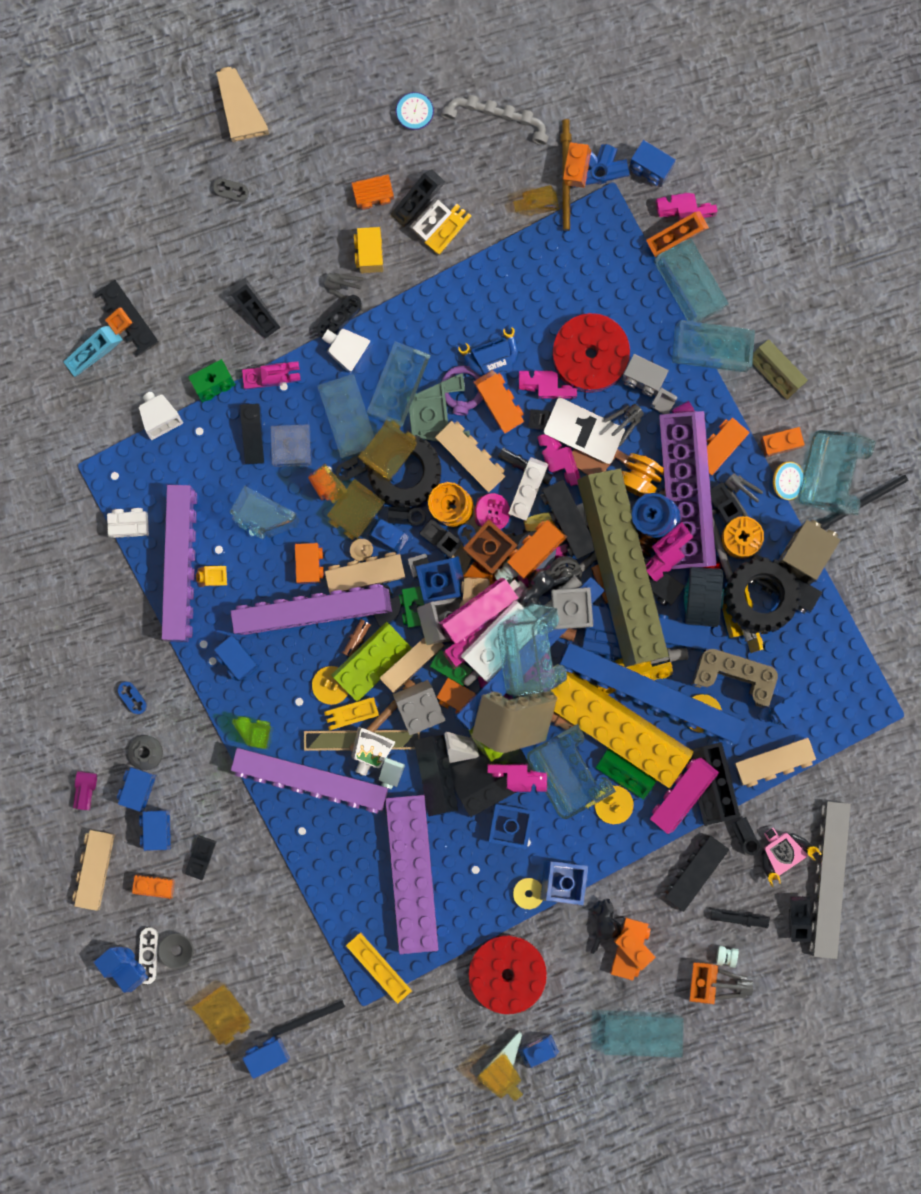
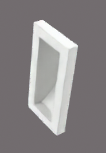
M450 732L444 733L450 763L473 759L479 756L477 745L472 738Z

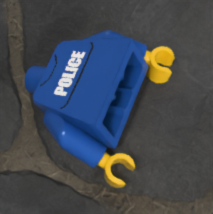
M511 327L512 334L508 335L504 329V338L474 349H470V346L465 343L467 350L461 351L460 347H458V350L464 356L470 369L476 374L483 376L493 370L496 374L500 373L505 380L503 385L508 383L505 373L513 370L512 366L516 363L518 356V347L514 338L515 330Z

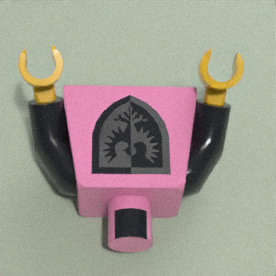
M774 828L764 833L769 844L763 847L761 864L771 887H774L773 880H778L779 884H781L779 875L808 857V855L813 861H815V858L812 856L814 852H818L821 855L817 847H813L805 838L794 833H784L779 836Z

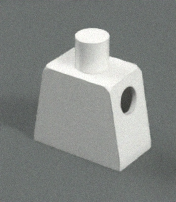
M327 329L322 337V340L330 344L327 353L349 373L353 370L370 343V340L345 329H341L337 335Z
M148 392L143 396L145 403L139 406L144 428L151 440L183 424L177 411L163 395L155 397L153 392Z

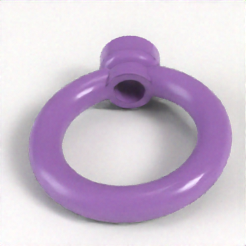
M457 366L445 374L442 382L460 373L470 374L476 380L482 376L476 374L469 366ZM449 392L445 393L446 403L453 408V414L467 416L468 410L476 407L483 400L479 392L469 402L455 401L451 398Z

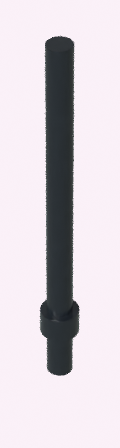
M903 475L829 518L819 520L820 528L823 530L829 529L830 525L908 482L907 476Z

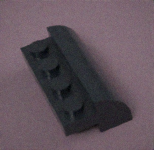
M719 742L691 749L693 754L688 763L693 759L702 758L719 772L698 799L704 826L741 818L723 743Z

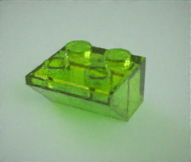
M238 716V719L232 720L233 725L248 746L269 750L274 728L269 726L270 722L257 720V723H252L250 718Z

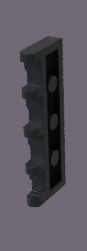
M113 280L94 294L95 298L103 295L109 305L104 307L105 312L111 309L116 311L118 308H122L132 321V324L126 328L131 335L125 340L127 343L133 339L140 347L135 352L137 357L159 343L116 280Z

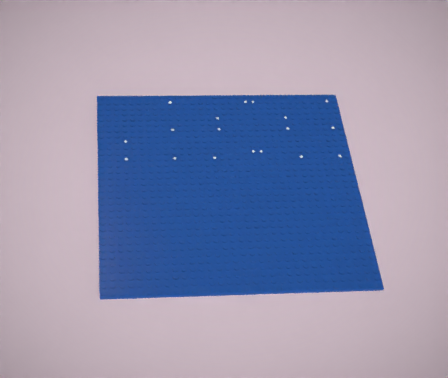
M614 182L570 204V231H563L562 208L350 320L342 329L370 340L367 348L350 373L327 353L330 344L318 337L267 364L274 365L298 361L300 370L289 371L288 374L300 373L301 381L284 383L282 386L245 390L242 377L234 381L236 385L230 390L221 392L213 399L204 402L198 400L179 410L177 413L182 419L183 424L151 440L146 430L143 429L79 463L78 468L106 521L107 513H112V510L123 509L125 513L131 512V509L143 508V511L148 513L149 536L117 537L116 540L161 626L163 620L167 485H190L195 490V493H197V504H194L193 510L197 513L196 523H193V529L196 531V542H192V548L195 550V561H192L191 566L195 570V578L191 580V587L194 588V599L190 600V606L193 607V619H190V625L193 627V636L189 638V642L170 643L232 761H234L236 750L239 748L355 779L351 776L350 768L358 760L351 757L352 752L350 750L304 751V731H329L328 727L336 724L335 721L327 723L326 719L332 718L333 714L325 716L324 712L356 702L348 694L338 704H325L314 695L312 681L320 669L327 666L339 668L349 658L348 655L351 649L347 655L343 654L342 651H344L348 644L349 636L354 633L360 619L365 621L362 629L366 623L371 624L362 639L364 642L360 643L358 649L380 628L374 616L369 615L238 635L234 634L231 611L236 610V606L241 605L255 607V603L260 602L274 604V600L279 599L293 601V597L298 596L308 597L309 599L312 598V594L323 593L327 596L330 595L325 571H328L330 566L340 565L341 568L346 567L348 562L358 561L349 552L351 544L357 539H366L371 542L373 553L370 557L377 556V559L385 558V554L395 552L368 536L377 519L388 521V509L394 506L388 505L376 495L370 484L368 470L345 482L337 478L336 469L340 464L359 454L366 455L370 461V456L375 451V447L378 444L380 445L387 437L391 438L395 434L404 435V433L412 435L408 398L441 383L445 374L452 368L468 366L464 356L458 350V347H460L461 351H466L467 346L465 343L470 346V349H474L504 338V329L506 334H512L511 327L514 328L518 356L516 363L512 366L513 370L505 373L508 383L503 386L513 394L515 398L512 400L514 405H519L524 415L521 417L524 422L504 433L499 428L484 400L476 407L469 409L467 416L453 414V408L446 403L448 423L451 421L456 423L458 421L465 429L464 431H469L470 435L478 442L476 447L480 451L485 449L491 456L489 460L494 465L498 463L505 470L502 473L505 477L488 492L440 442L423 439L427 440L436 450L440 459L441 480L439 484L451 482L461 486L471 496L474 506H476L479 497L496 493L501 495L511 508L524 472L518 468H512L513 465L497 457L502 448L505 447L517 455H522V458L527 461L532 457L545 462L542 451L547 446H540L537 438L545 433L541 430L528 428L530 410L552 412L557 402V399H538V390H535V392L519 390V371H529L531 378L534 376V371H553L557 373L553 363V346L559 330L566 322L576 316L588 313L601 314L614 320L624 330L630 346L628 365L633 355L636 354L669 370L661 388L678 397L672 409L689 401L695 411H704L706 441L713 433L717 435L721 431L719 426L726 419L730 421L732 417L750 432L718 470L709 477L710 489L722 482L725 483L735 473L763 491V494H760L744 484V487L759 499L758 503L742 490L738 493L733 492L748 516L755 519L763 529L764 541L761 548L755 554L762 558H769L770 561L774 559L779 560L801 523L789 501L780 498L775 493L773 488V471ZM593 349L585 352L589 358L596 356V352ZM463 373L465 391L449 392V395L455 401L469 402L478 393L473 383L476 379L470 374ZM558 375V388L567 385ZM622 376L616 384L605 390L595 393L577 390L576 399H565L603 418H607L622 410L626 405L631 407L633 404H637L644 412V415L640 418L641 421L635 426L627 439L617 449L628 456L630 453L646 456L664 468L659 416L663 414L651 408L656 396L652 395V397L643 394L640 388L635 387L633 389L626 386ZM260 404L264 448L263 464L245 465L240 405ZM626 413L610 421L621 425L626 420L624 417ZM628 423V424L624 427V429H625L624 434H625L626 431L629 429V427L632 425L631 423ZM561 442V444H562V446H560L561 449H562V448H565V447H571V446H569V445H567V444ZM398 454L390 460L387 466V477L398 488L407 489L415 486L423 475V467L420 460L412 454ZM360 458L358 459V464L354 465L353 467L356 468L358 466H361L362 468H364V463L367 461H362ZM617 458L613 460L606 470L621 469V471L631 472ZM322 468L326 469L337 487L336 496L328 501L320 499L308 478ZM341 468V473L339 475H344L345 477H348V472L353 469L349 468L345 470L344 468ZM547 468L546 471L553 474V477L548 485L543 482L541 483L528 518L551 511L549 505L543 503L540 495L543 494L542 489L560 480H564L576 506L583 503L579 486H571L570 483H567L564 476L565 469L551 473ZM578 469L580 478L586 476L585 473ZM658 475L662 479L661 482L651 481L657 488L655 493L660 492L665 486V479L662 475ZM627 491L632 511L633 506L640 497ZM424 501L422 505L411 507L423 510L426 515L424 525L415 527L413 525L391 524L409 537L399 553L405 579L383 583L384 586L388 585L393 593L391 599L399 596V594H403L402 589L420 586L419 578H413L408 559L425 553L429 563L449 558L419 534L431 518L446 531L459 538L458 530L461 526L450 527L438 521L431 514L428 501ZM453 503L450 504L452 509L456 508ZM415 513L412 516V521L419 522L422 519L421 513ZM716 513L713 517L721 538L723 529L729 523L725 524ZM510 515L508 523L501 531L506 535L510 533L522 534V530L525 529L524 520ZM741 532L738 538L743 539V542H745L748 536ZM566 539L563 541V545H568ZM318 543L319 548H323V559H320V567L324 568V578H320L321 583L297 584L295 544ZM715 547L716 561H720ZM649 549L648 551L651 556L644 555V558L649 561L656 555L654 550ZM593 552L575 560L580 565ZM726 553L732 573L746 561L749 562L753 557L736 559ZM472 558L467 568V571L470 568V566L475 562ZM597 560L582 572V579L580 581L582 584L590 577L595 580L591 568L598 565ZM204 566H226L227 585L199 587L196 581L198 568ZM825 567L818 579L810 584L822 592L811 613L806 612L802 614L796 611L793 618L779 630L773 633L771 631L767 634L759 632L763 641V650L750 653L748 642H745L744 635L729 638L722 608L720 610L718 627L710 628L707 650L716 649L771 666L777 671L778 679L769 707L761 708L755 706L756 702L753 696L749 694L751 684L717 674V678L711 686H701V688L691 686L699 657L705 652L701 650L687 648L688 660L672 661L673 675L655 680L690 697L701 694L712 696L718 701L723 712L745 721L746 725L737 744L732 742L729 745L721 741V737L716 734L712 737L705 733L695 732L685 725V720L679 718L676 721L669 718V713L663 710L661 713L650 709L651 705L645 702L643 705L632 701L633 697L626 694L623 697L614 692L609 694V696L690 750L722 742L738 806L904 717L902 708ZM671 568L669 572L665 573L686 586L690 568ZM723 571V587H722V589L725 590V586L727 585L728 582H727L726 576H725L724 571ZM748 583L753 610L759 613H769L776 609L780 601L778 600L779 596L774 593L769 595L761 590L762 586ZM685 587L672 606H663L657 601L658 597L653 595L658 614L669 616L668 619L676 621V618L685 619ZM462 595V596H459V597H456V598H461V601H462V600H463V595ZM602 595L593 602V605L600 606L601 603L605 604ZM414 602L409 609L416 613L420 605L417 606L416 602ZM405 605L401 606L399 616L390 625L413 648L424 638L422 626L408 629V624L404 625L402 613H406ZM571 628L577 630L573 642L558 638L545 652L552 661L553 674L542 688L549 690L562 671L563 665L559 662L568 642L582 648L585 628ZM232 635L259 666L258 669L243 681L233 680L227 672L229 669L227 665H221L214 656L217 654L214 649ZM452 641L443 642L444 647L441 651L444 652L455 643ZM666 644V648H669L670 650L685 648ZM435 655L410 680L415 684L429 680L437 698L448 677L430 667L436 657ZM467 662L463 663L468 667L472 668ZM667 662L654 663V664H651V665H652V667H653V666H657V665L664 664V663H667ZM478 678L470 685H464L465 688L474 693L481 689ZM591 678L588 682L597 687L598 681ZM380 680L359 701L374 697L380 715L394 701L393 694L395 693ZM518 680L516 683H519L524 688V685ZM403 685L397 692L402 691V690H403L402 688L404 687V685ZM515 685L511 689L513 699H516V694L520 693V690ZM523 690V697L527 696V693ZM789 697H793L801 708L802 713L785 724H774L769 717L771 713L770 708ZM440 704L439 706L445 721L420 731V739L444 735L445 740L444 733L446 732L472 738L469 731L454 717L456 709L451 706L447 709ZM397 708L377 730H407L399 709ZM377 717L330 731H357L358 726L367 729ZM551 722L546 741L521 748L533 771L547 773V792H537V787L533 784L531 792H516L496 803L534 811L527 849L488 842L495 804L470 818L455 791L458 811L429 817L426 806L439 950L399 954L386 801L383 811L379 810L378 813L366 811V806L360 805L359 808L347 806V801L341 800V804L328 801L329 797L325 795L322 798L310 796V791L304 790L303 793L291 791V786L285 785V789L272 786V781L267 780L266 784L253 781L254 777L249 775L248 778H242L362 1006H366L388 993L346 946L360 932L407 984L557 904L558 902L542 901L534 909H524L515 902L513 897L514 887L522 879L532 878L542 885L545 861L588 866L586 887L704 825L698 800L672 833L667 834L650 818L654 815L652 814L653 809L658 804L661 805L665 799L663 797L667 791L673 790L677 785L675 782L671 788H668L657 780L643 800L595 768L606 753L607 746L580 728L576 729V732L572 735L560 726H554L555 723ZM809 738L816 760L812 761L813 765L802 768L801 765L794 767V772L785 775L783 772L775 774L777 778L765 781V778L757 780V785L748 788L747 785H741L734 763ZM416 749L390 750L386 758L404 764L405 767L398 786H393L392 789L389 788L386 798L424 795ZM689 763L686 764L680 775H684L688 771L686 767ZM383 765L368 776L356 780L382 786V781L379 780ZM608 786H620L626 789L633 799L632 814L626 821L620 824L604 822L595 810L597 795ZM527 890L525 896L531 897L532 891Z

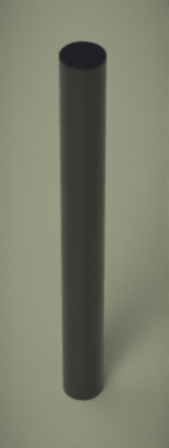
M341 1000L272 1029V1035L276 1037L343 1009L345 1004Z

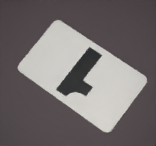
M558 398L544 433L610 464L625 429L623 428L615 436H612V433L620 425L611 421L605 423L603 422L605 418L563 398Z

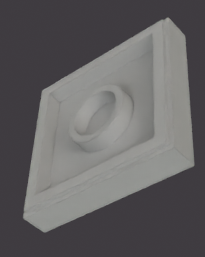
M590 588L551 590L554 629L593 627Z

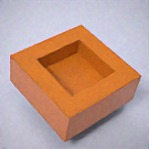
M118 308L105 319L116 335L122 333L132 324V321L122 308Z

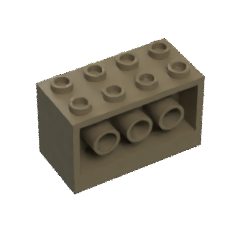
M813 519L810 521L806 520L796 529L778 560L780 565L784 566L785 564L788 566L790 573H794L797 578L809 585L818 579L840 542V539L837 538L838 534L829 529L827 531L820 528L821 524Z

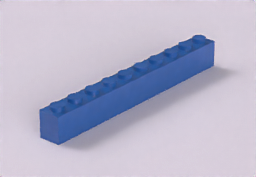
M592 577L588 578L579 587L591 589V603L605 591ZM552 615L542 625V628L454 717L467 730H471L475 725L482 695L499 692L503 696L567 629H554Z
M544 593L539 598L540 609L551 600L550 593ZM592 603L593 627L584 628L616 633L609 605L601 603L600 606H595ZM552 610L541 620L547 621L553 615ZM658 614L665 644L701 651L707 650L711 627L687 625L683 618H676V621L669 620V616Z
M568 642L559 662L563 665L562 669L567 672L573 673V670L581 673L579 677L590 681L592 678L598 681L597 685L608 689L609 686L616 689L614 693L623 697L626 694L632 696V701L643 705L644 702L650 704V709L661 713L663 710L669 713V718L676 721L681 718L686 721L685 725L691 728L701 727L704 729L703 733L712 737L716 734L721 737V741L729 745L732 742L738 743L746 725L745 721L573 643Z

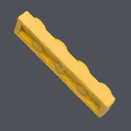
M361 932L346 945L397 1004L412 991Z

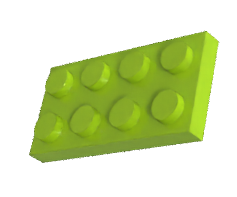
M386 622L331 676L358 702L381 680L380 677L412 648Z

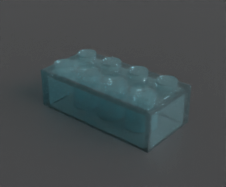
M691 238L659 254L654 260L655 265L690 326L722 311L729 304Z
M680 320L675 325L672 363L747 372L752 368L755 330Z
M354 374L318 385L317 387L342 461L359 454L374 451L377 443Z
M605 1014L604 1055L682 1057L684 1018L682 1016Z

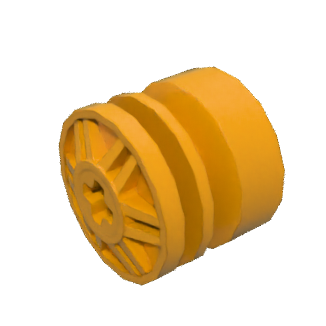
M630 453L628 458L632 462L626 461L625 466L631 472L622 471L626 490L639 497L655 493L657 488L651 481L661 482L662 479L658 475L664 476V468L646 456Z
M445 482L439 484L429 495L428 506L431 514L446 526H461L469 521L473 514L474 504L471 496L456 483ZM451 503H453L456 506L455 509H452L450 507Z
M747 516L737 517L731 520L723 529L721 541L725 552L730 557L747 559L761 548L764 541V532L761 525L755 519ZM741 532L748 536L745 542H743V539L738 538Z

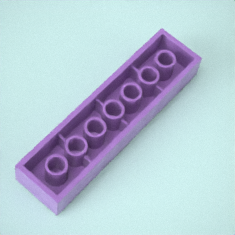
M704 411L659 415L666 497L676 503L680 510V523L682 522L693 536L692 539L680 548L685 557L674 565L672 569L715 566L716 556Z
M167 485L162 640L165 642H189V638L193 636V627L190 625V619H193V607L190 606V600L194 599V588L191 587V580L195 578V570L191 566L192 561H195V550L192 548V542H196V531L193 529V523H196L197 513L193 510L194 504H197V493H195V490L190 485Z
M375 584L369 585V589L366 590L356 587L350 588V592L347 593L337 590L331 591V595L328 596L318 593L312 594V598L309 599L308 597L298 596L293 597V601L279 599L274 600V604L260 602L255 603V607L247 605L236 606V610L231 611L234 634L247 635L392 612L389 589L384 588L383 585Z
M239 748L236 750L231 771H234L235 776L248 778V775L253 776V781L265 784L267 780L272 781V786L284 789L285 785L291 786V791L303 793L304 790L310 791V796L322 798L325 795L329 797L328 801L340 804L341 800L347 801V806L359 808L360 805L366 806V811L378 813L379 810L383 811L389 790L386 787Z
M425 795L386 798L399 954L438 951Z

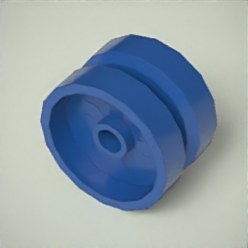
M658 493L643 495L637 500L632 510V519L636 528L642 533L657 539H662L679 525L681 519L680 510L676 503Z

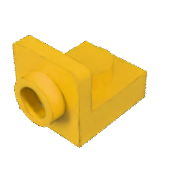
M204 566L198 568L196 581L199 587L226 586V566Z

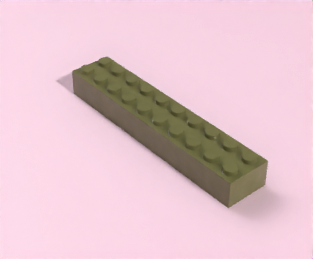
M621 469L589 474L577 479L624 667L668 657Z

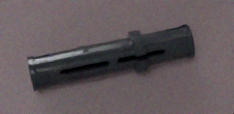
M505 447L502 448L497 457L513 465L512 468H518L525 472L528 461L522 458V455H517ZM546 471L542 482L548 485L553 474Z
M712 908L710 920L742 924L750 928L751 926L768 929L770 916L755 915L753 912L740 913Z

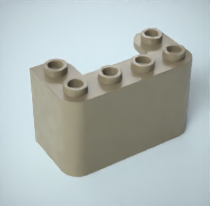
M716 649L706 650L700 655L691 686L697 688L711 686L714 684L717 674L751 684L749 694L753 696L756 702L755 706L761 708L769 707L778 679L777 671L773 667Z
M529 682L524 685L523 690L527 693V696L512 700L504 698L499 692L482 695L472 738L500 753L544 742L548 735L557 697L554 695V692L545 690L536 682Z

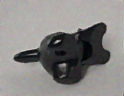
M545 570L533 571L528 577L529 587L522 591L517 602L524 603L526 608L540 609L539 598L553 586L569 581L570 578L562 576L554 579Z
M610 899L597 901L592 908L588 909L597 916V936L591 949V954L598 950L601 941L617 938L621 934L622 928L620 923L613 919L614 908Z

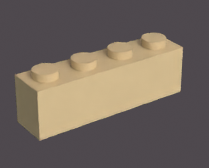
M458 421L456 423L449 422L435 437L490 492L505 477L502 474L505 470L498 463L494 465L489 460L491 456L485 449L480 451L476 447L478 442L471 435L467 437L463 433L465 429Z
M396 552L385 554V558L377 559V556L366 558V562L363 563L358 561L348 562L346 567L340 568V565L328 567L329 570L325 571L329 592L337 590L347 592L350 591V588H365L382 582L387 583L405 579L400 554L396 555Z
M805 738L734 763L741 785H747L748 788L757 785V780L765 778V781L777 778L775 775L777 773L783 772L785 775L794 772V767L800 765L802 768L813 765L812 761L816 760L809 738Z
M90 830L89 833H86L84 844L87 845L86 851L82 852L80 863L83 864L82 871H78L76 882L79 883L78 891H74L72 899L75 902V907L100 910L115 834Z

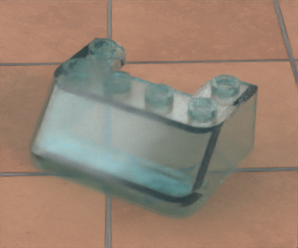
M817 431L812 437L798 493L799 502L834 513L858 515L861 504L860 499L857 496L849 495L857 459H868L871 457L876 441L857 433Z
M246 486L243 487L230 511V514L233 516L232 520L237 522V526L246 531L249 528L255 536L261 539L265 537L270 538L296 528L300 522L297 514Z
M532 604L499 625L497 635L507 694L521 696L549 692L567 680V672L563 665L558 664L552 667L548 633L553 631L559 624L557 608Z
M578 724L534 748L527 754V760L533 771L547 773V792L545 793L562 819H568L616 792L612 783L607 778L602 777L595 781L576 748L584 742V735Z

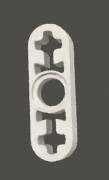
M152 927L145 928L140 934L139 963L141 965L142 963L146 965L154 964V968L149 967V973L153 974V977H150L149 981L145 980L144 984L154 982L157 977L159 935L157 930ZM148 931H151V934L155 936L151 939L150 945L155 944L154 948H143V944H148V939L144 938V934H148ZM146 950L153 952L154 958L152 961H146L143 958V953Z

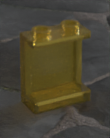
M385 420L384 425L366 449L358 456L362 462L389 482L418 445L415 441L416 437L408 431L406 434L400 430L401 426L393 420L391 422Z
M354 479L327 514V517L330 519L328 523L336 529L340 526L345 530L343 534L351 540L354 538L359 539L386 503Z
M223 984L192 1007L215 1036L219 1045L222 1043L225 1046L235 1039L233 1037L234 1034L238 1031L241 1034L250 1028L249 1023L252 1022L226 984Z

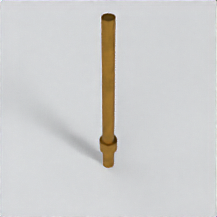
M563 119L562 134H560V142L562 143L563 231H570V186H566L563 176L569 144L572 142V134H570V120Z

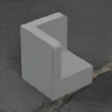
M661 388L651 408L663 415L669 414L678 397Z
M426 553L408 559L414 579L418 578L416 566L429 563Z

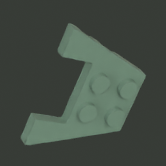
M463 373L408 398L413 436L418 435L423 439L439 442L435 436L448 424L445 393L465 391ZM463 431L467 437L470 436L469 431Z

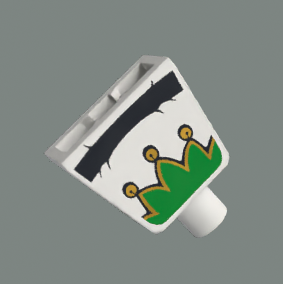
M358 726L351 756L359 761L355 772L366 776L370 765L379 769L394 746L395 741Z

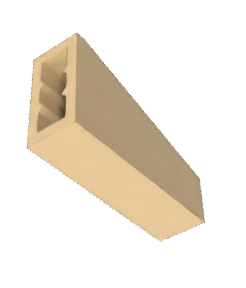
M231 67L220 69V72H217L232 142L268 135V127L236 69H231Z
M424 637L380 677L381 681L393 693L397 692L444 645L442 643L426 645Z

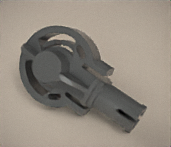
M568 556L557 558L551 563L549 569L545 570L554 579L562 576H568L571 579L574 575L579 581L582 579V569L579 563L574 558ZM568 581L553 586L551 590H557L560 586L563 587Z

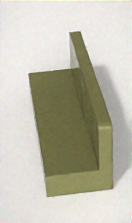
M770 340L762 344L748 358L787 400L808 381Z

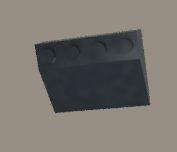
M477 747L479 754L477 758L450 763L454 789L470 818L516 793L507 789V773H504L503 777H493L492 773H488V764H528V772L530 770L533 771L521 748L503 753L501 757L491 762Z

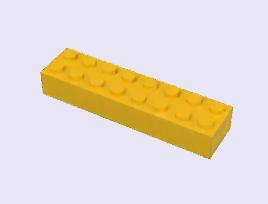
M562 669L549 689L557 697L554 712L668 788H671L692 757V750L587 680L579 677L575 672L570 673Z

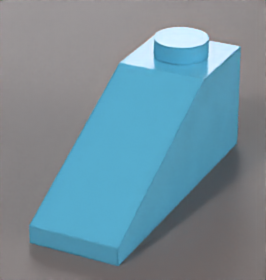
M110 326L102 327L63 362L73 376L76 377L114 349L123 339L120 335H116Z

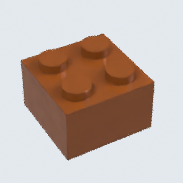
M488 519L465 545L463 551L490 575H493L518 545Z

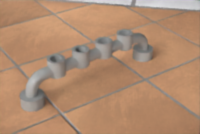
M468 95L467 99H453L447 107H443L441 112L443 118L455 120L457 115L456 106H464L469 110L483 111L487 115H497L505 120H515L524 125L536 126L538 132H534L532 141L539 145H546L549 136L545 134L546 128L541 120L533 118V113L528 110H523L522 114L515 113V108L510 105H505L504 109L496 107L497 103L494 101L486 100V103L482 104L478 102V97Z

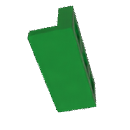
M610 748L607 749L595 767L643 800L657 781Z

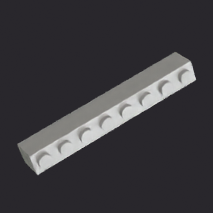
M825 802V805L821 807V817H824L823 825L820 824L819 836H822V843L818 844V850L821 852L820 863L816 864V875H819L818 882H815L814 894H817V901L813 902L812 913H815V921L811 922V933H814L813 941L811 940L809 943V952H812L813 957L837 959L851 806V804Z

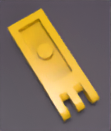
M458 204L451 210L452 213L425 241V245L439 256L472 217V215L467 214L463 219L462 216L466 212L464 209L457 214L456 211L460 208Z
M374 697L324 712L325 716L333 714L332 718L326 719L327 723L335 721L336 724L329 726V731L379 716Z

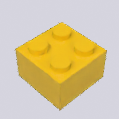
M380 227L357 228V234H354L355 249H358V253H355L356 268H360L361 273L383 272Z

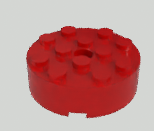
M595 313L582 314L566 322L559 330L553 346V363L559 377L567 385L587 393L600 392L616 384L623 376L630 357L629 341L621 326L611 318ZM593 349L596 352V356L589 358L585 352Z
M502 935L486 941L475 952L470 963L469 981L473 994L483 1006L496 1013L516 1014L527 1010L538 1001L546 985L547 971L543 957L533 944L518 936ZM505 969L513 971V977L509 980L502 977V972Z

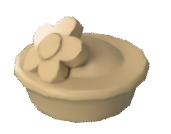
M357 539L351 544L349 552L355 560L364 561L372 555L373 546L369 540Z

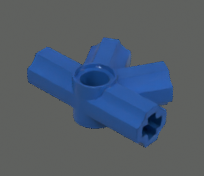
M608 144L601 145L597 157L591 151L585 186L596 183L604 184L610 180L629 177L627 159L614 162L617 148ZM599 170L605 171V175L602 177H597L595 174Z

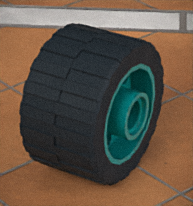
M690 567L684 594L685 624L718 627L720 610L723 608L724 601L722 569Z

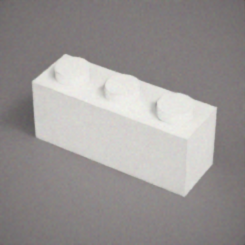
M532 457L529 459L508 514L527 520L549 464Z

